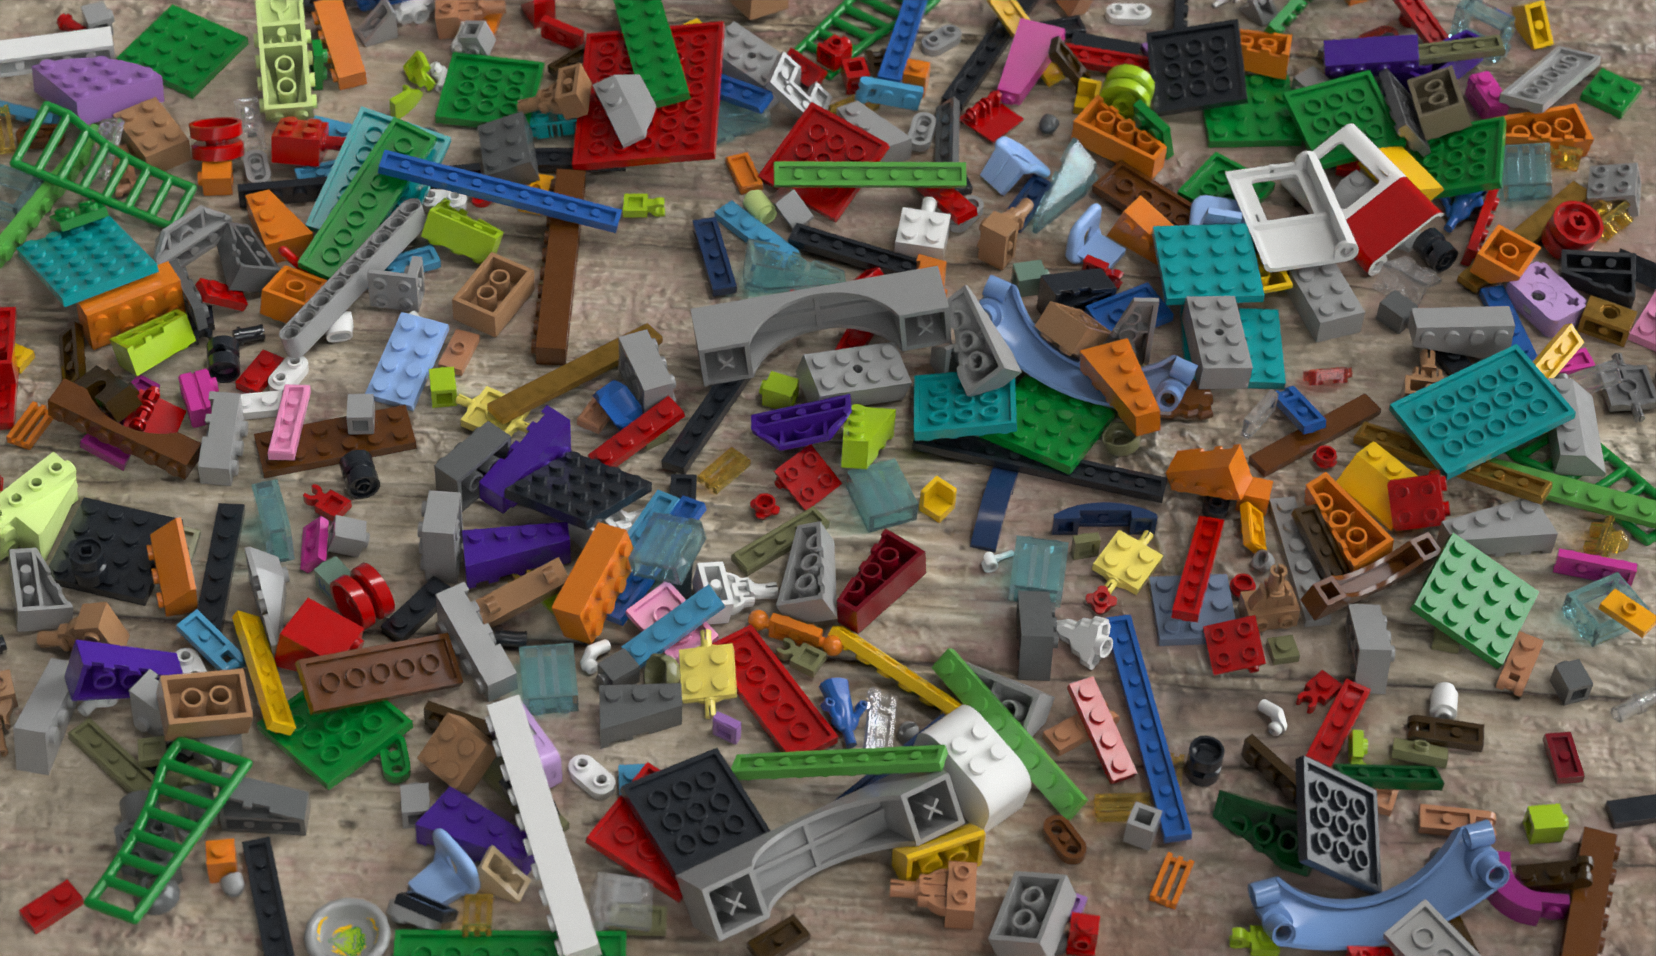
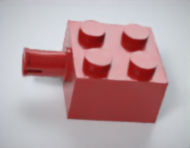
M292 116L281 118L271 135V163L319 167L328 150H341L346 137L329 136V122H322L320 119L298 120V118Z

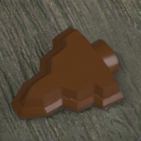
M1193 379L1176 409L1169 412H1160V418L1171 419L1178 416L1185 419L1197 417L1200 420L1212 418L1214 415L1211 406L1214 400L1211 390L1198 389L1197 382ZM1171 394L1169 398L1164 400L1171 404L1175 402V397Z

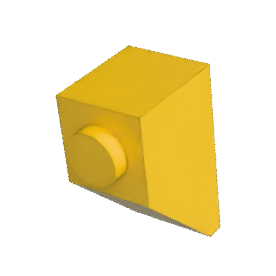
M1544 0L1511 7L1516 30L1532 50L1554 44Z

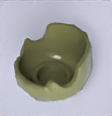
M1115 422L1106 428L1102 434V441L1105 449L1110 454L1116 457H1124L1134 453L1139 448L1141 436L1136 437L1124 422Z
M652 654L649 657L644 669L645 684L679 683L681 677L680 667L674 657L665 654Z

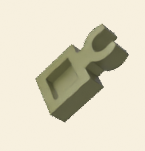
M790 638L783 639V647L788 648V650H783L779 647L776 649L777 658L790 660L791 668L814 678L827 659L826 652L805 642L798 647Z

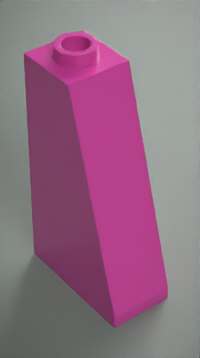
M1020 18L997 89L1002 94L1001 101L1007 105H1021L1051 62L1048 54L1051 38L1060 36L1065 41L1064 28Z

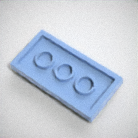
M401 312L365 394H374V401L394 407L406 405L407 410L414 411L428 380L429 369L433 368L449 332V325Z

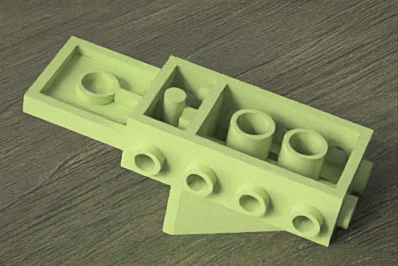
M255 0L258 33H253L254 46L255 48L259 47L260 54L255 55L256 69H261V77H257L258 91H263V98L259 99L260 113H265L266 121L278 123L281 118L289 116L296 117L298 120H307L309 117H314L313 109L318 108L316 94L311 93V87H316L314 72L310 73L309 65H313V53L307 49V44L311 43V31L305 28L303 0Z
M52 452L0 492V561L9 556V549H17L20 546L21 548H37L46 562L72 504L78 500L76 468L70 461H64L55 452Z

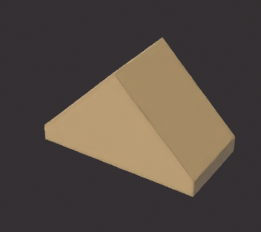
M493 845L489 846L478 867L481 884L479 891L514 903L521 901L531 879Z

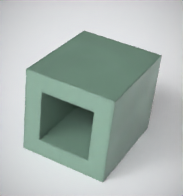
M1042 260L1013 263L1011 282L1017 286L1021 297L1038 295L1040 276L1049 274V271L1044 269Z
M337 556L320 563L318 567L314 568L316 586L334 605L335 602L330 592V583L343 574L350 576V570Z

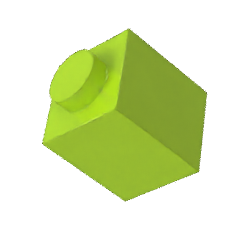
M454 367L429 369L432 408L458 406L456 404L457 389Z
M771 371L767 380L763 379L760 385L759 394H762V405L773 409L794 406L799 396V379Z
M1560 803L1528 806L1522 821L1529 845L1562 842L1565 831L1569 828L1568 817L1566 814H1563Z

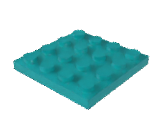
M1246 223L1153 226L1152 238L1166 305H1185L1186 297L1235 296L1236 303L1264 301L1265 295L1253 240Z
M1181 306L1180 325L1183 359L1192 362L1182 321L1184 306ZM1238 308L1253 367L1248 388L1285 390L1286 379L1279 310Z
M957 372L914 376L915 441H931L941 438L955 439L962 436H983L994 433L1007 434L1017 431L1015 378L1003 387L969 397L962 386Z

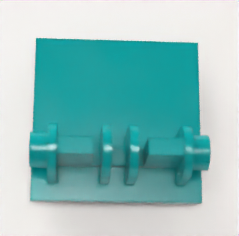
M540 110L534 111L530 119V128L532 129L533 137H537V139L549 138L548 125L550 126L551 137H554L553 125L555 124L557 125L558 136H561L560 124H562L563 136L571 135L576 132L577 118L566 120L563 114H553L551 112L542 114Z

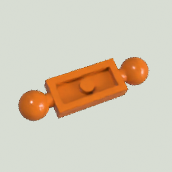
M754 610L748 617V624H752L756 631H761L765 628L769 629V637L781 641L784 638H790L798 647L805 642L819 650L822 647L823 651L829 656L839 655L844 647L837 636L829 635L823 637V629L813 624L794 620L786 615L782 616L773 612L771 618H769L765 611Z

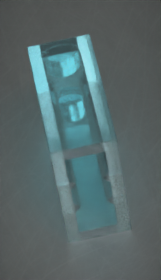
M1550 143L1505 145L1503 165L1504 202L1552 200Z
M895 458L872 464L868 469L847 471L846 488L868 533L917 520L918 502Z
M278 479L251 484L256 519L265 552L279 557L280 563L295 560L291 526Z
M654 512L628 558L633 575L682 585L707 539L702 521Z
M1017 535L1008 601L1017 602L1018 591L1050 592V600L1055 602V607H1060L1069 542Z
M573 643L519 647L523 704L531 715L565 714L579 711Z

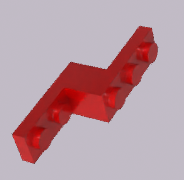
M0 307V430L12 429L16 421L19 369L15 355L16 307Z

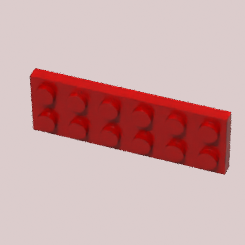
M752 624L712 643L714 645L733 644L737 695L781 752L825 750L838 743L839 736Z

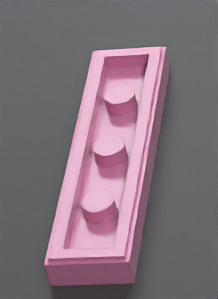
M285 384L268 449L269 460H295L311 394L310 385Z

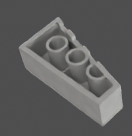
M50 659L13 727L17 770L49 775L78 702L71 701L64 677L69 661Z

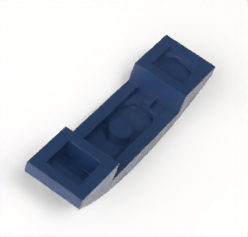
M993 467L981 501L970 547L996 553L1004 518L1018 478L1017 472Z
M1112 502L1087 503L1073 506L1054 514L1051 532L1052 535H1078L1079 527H1128L1129 535H1142L1145 530L1149 531L1148 534L1150 532L1155 534L1158 516L1152 511L1128 504Z

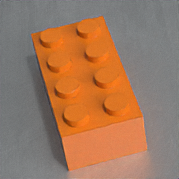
M168 261L157 265L159 270L157 273L76 303L79 322L83 325V335L93 350L111 344L110 338L175 309L186 313L181 280Z
M600 522L597 523L551 607L564 637L593 644L596 637L601 634L607 618L606 614L613 612L619 594L625 590L628 576L631 572L635 571L638 565V557L627 530Z

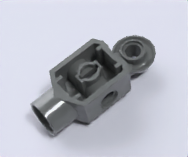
M148 790L131 792L125 795L119 802L122 822L114 827L118 851L130 833L149 792ZM158 798L155 804V808L161 809ZM149 818L144 829L145 832L176 842L172 825ZM137 842L130 853L162 866H166L174 855L141 842ZM124 864L121 867L123 880L147 889L151 887L158 877ZM181 865L148 909L147 915H162L177 905L180 899L178 885L184 881ZM133 896L132 901L135 907L141 899Z

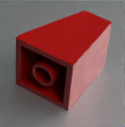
M308 597L279 635L274 658L275 664L279 668L297 672L295 663L300 659L360 649L364 645V640H362L364 628Z

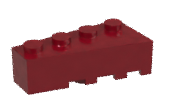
M886 528L881 533L879 542L875 543L871 548V554L867 560L863 561L858 567L859 571L856 576L850 579L836 600L838 622L857 634L864 630L927 573L926 552Z

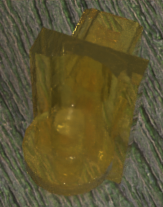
M1598 200L1594 203L1593 209L1598 212L1603 220L1604 230L1602 237L1606 241H1609L1619 232L1612 223L1613 221L1621 230L1628 227L1634 221L1626 211L1631 206L1627 200L1613 210L1611 202Z
M1606 515L1604 523L1591 522L1589 528L1590 539H1597L1598 541L1585 540L1583 545L1584 553L1609 558L1611 552L1618 554L1628 549L1630 541L1624 531H1617L1613 527L1614 516Z

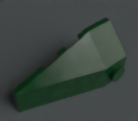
M1219 790L1212 817L1237 836H1241L1252 844L1254 849L1273 860V863L1279 868L1304 877L1310 875L1313 868L1299 862L1296 810Z

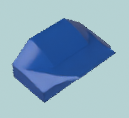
M616 380L611 381L592 395L619 431L643 415L642 406L626 385Z

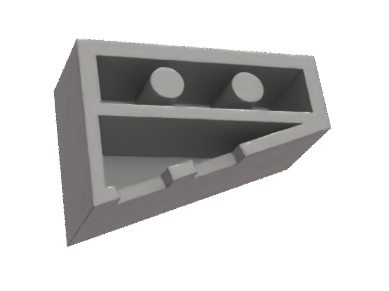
M9 549L8 571L17 632L58 629L60 624L69 623L73 619V606L70 601L67 602L62 593L59 583L56 584L51 576V570L38 549Z

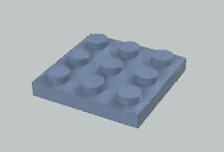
M1212 574L1210 576L1198 623L1171 618L1172 608L1182 576L1149 577L1148 586L1159 646L1207 644L1203 626L1235 619L1227 574Z

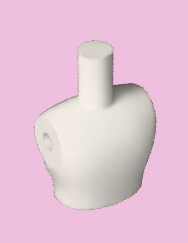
M345 311L324 333L328 342H343L353 337L354 326L351 311Z

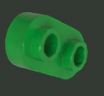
M401 736L379 753L384 778L394 784L405 782L411 775V764L406 740Z

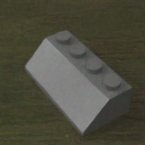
M1548 378L1550 383L1576 411L1575 419L1547 432L1554 474L1605 476L1606 471L1593 397L1573 379Z

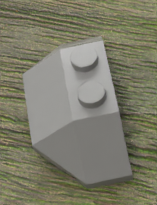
M640 74L613 75L592 86L623 148L646 137L647 128L652 121L656 104Z
M202 205L198 206L160 232L155 239L153 260L159 265L177 259L181 268L187 266L217 246L228 223L232 222V217Z

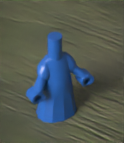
M1481 191L1456 195L1452 205L1450 204V197L1440 198L1442 205L1446 208L1445 214L1449 219L1444 226V230L1452 232L1458 222L1469 218L1471 212L1476 207L1484 204L1482 198L1487 192Z
M844 678L824 680L819 685V689L824 697L820 706L824 711H828L832 718V725L843 734L846 747L854 748L857 742L853 731L858 726L860 716L869 708V704L866 701L860 700L855 705V711L853 712L849 681Z

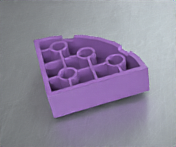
M97 56L95 58H74L56 61L43 60L40 64L31 66L34 91L46 101L71 110L88 125L112 118L113 114L154 97L160 103L164 102L162 76L153 71L152 68L143 67L138 64L108 59L106 56Z

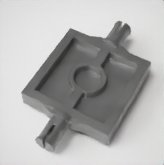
M1620 352L1618 354L1614 353L1612 355L1614 366L1598 368L1596 373L1609 412L1631 411L1634 421L1638 423L1639 420L1640 423L1645 419L1642 409H1656V390L1646 365L1625 364L1622 354Z

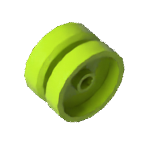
M1118 65L1108 71L1099 96L1104 99L1106 105L1109 107L1113 105L1119 110L1118 114L1126 120L1130 118L1135 122L1133 118V104L1141 99L1150 107V101L1155 91V83L1151 75L1142 68L1135 65Z

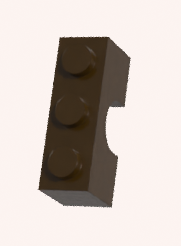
M96 365L74 382L86 388L98 408L101 406L105 414L117 423L142 405L137 397L140 394L138 389L131 382L126 383L120 375L116 377L109 369L104 370Z

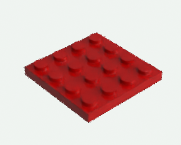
M811 102L758 174V177L761 178L762 182L778 190L781 187H774V162H880L890 146L887 142ZM861 188L793 189L807 207L836 223Z
M647 762L632 781L657 772L660 769ZM620 795L586 837L585 843L680 903L683 896L678 881L674 880L626 801Z

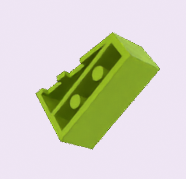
M446 198L429 210L421 237L428 239L429 243L447 247L452 253L457 255H466L478 264H482L491 252L497 254L503 231L480 218L477 221L467 216V210L460 208V211L449 206L451 201Z

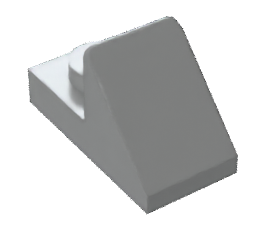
M1247 0L1248 3L1239 8L1260 26L1269 23L1278 14L1273 0Z

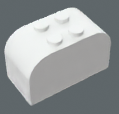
M961 705L917 735L914 746L946 745L948 755L943 770L949 772L962 815L969 823L984 829L986 833L1023 807L1031 788L1028 771L1019 757L975 709L968 705Z

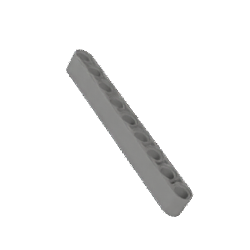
M413 198L404 201L280 330L279 337L287 356L290 358L303 356L368 288V269L384 271L423 230L427 218L420 200Z

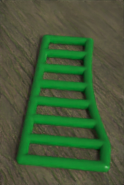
M843 0L793 49L801 54L807 50L817 55V45L813 42L818 37L826 41L834 35L826 31L828 27L833 25L862 40L857 45L852 44V58H856L873 43L893 31L900 11L879 0H858L895 18L894 21L886 23L852 6L856 0ZM929 0L924 15L928 14L941 0ZM845 12L878 30L870 34L839 17ZM841 67L835 72L825 69L828 74L824 79L832 80L841 72Z
M44 101L9 162L10 167L92 199L95 202L162 229L183 217L197 191L196 184L169 174L128 154L96 132L71 110L49 101ZM48 112L62 117L35 166L23 162L22 159ZM71 122L81 131L58 174L55 175L45 171L47 163ZM90 138L100 146L80 184L67 180L70 171ZM109 152L119 158L120 161L104 191L99 193L89 189ZM128 165H131L140 170L141 173L126 201L121 202L111 198ZM151 175L163 181L146 212L134 207ZM173 185L185 190L170 221L156 215Z
M1545 433L1519 451L1513 448L1504 452L1513 461L1523 466L1554 474L1551 457L1543 463L1528 457L1549 443L1548 433ZM1601 443L1604 462L1607 460L1617 470L1595 483V485L1608 488L1625 476L1635 484L1625 493L1638 496L1644 492L1656 501V488ZM1561 475L1576 480L1582 477L1579 475ZM1610 517L1644 546H1649L1656 541V529L1646 534L1637 526L1638 524Z
M182 736L177 737L158 763L151 787L130 833L103 875L84 899V906L133 925L138 924L253 765L252 760ZM183 748L237 766L230 778H226L175 761L174 759ZM169 770L222 789L215 799L211 800L164 784V780ZM159 794L205 809L206 811L199 821L196 822L155 808V804ZM149 818L189 831L190 833L183 843L179 844L145 832L144 829ZM141 842L174 855L166 866H162L130 853L136 843ZM124 864L158 877L151 887L147 889L115 876ZM109 887L140 898L141 901L132 912L101 901L99 898Z

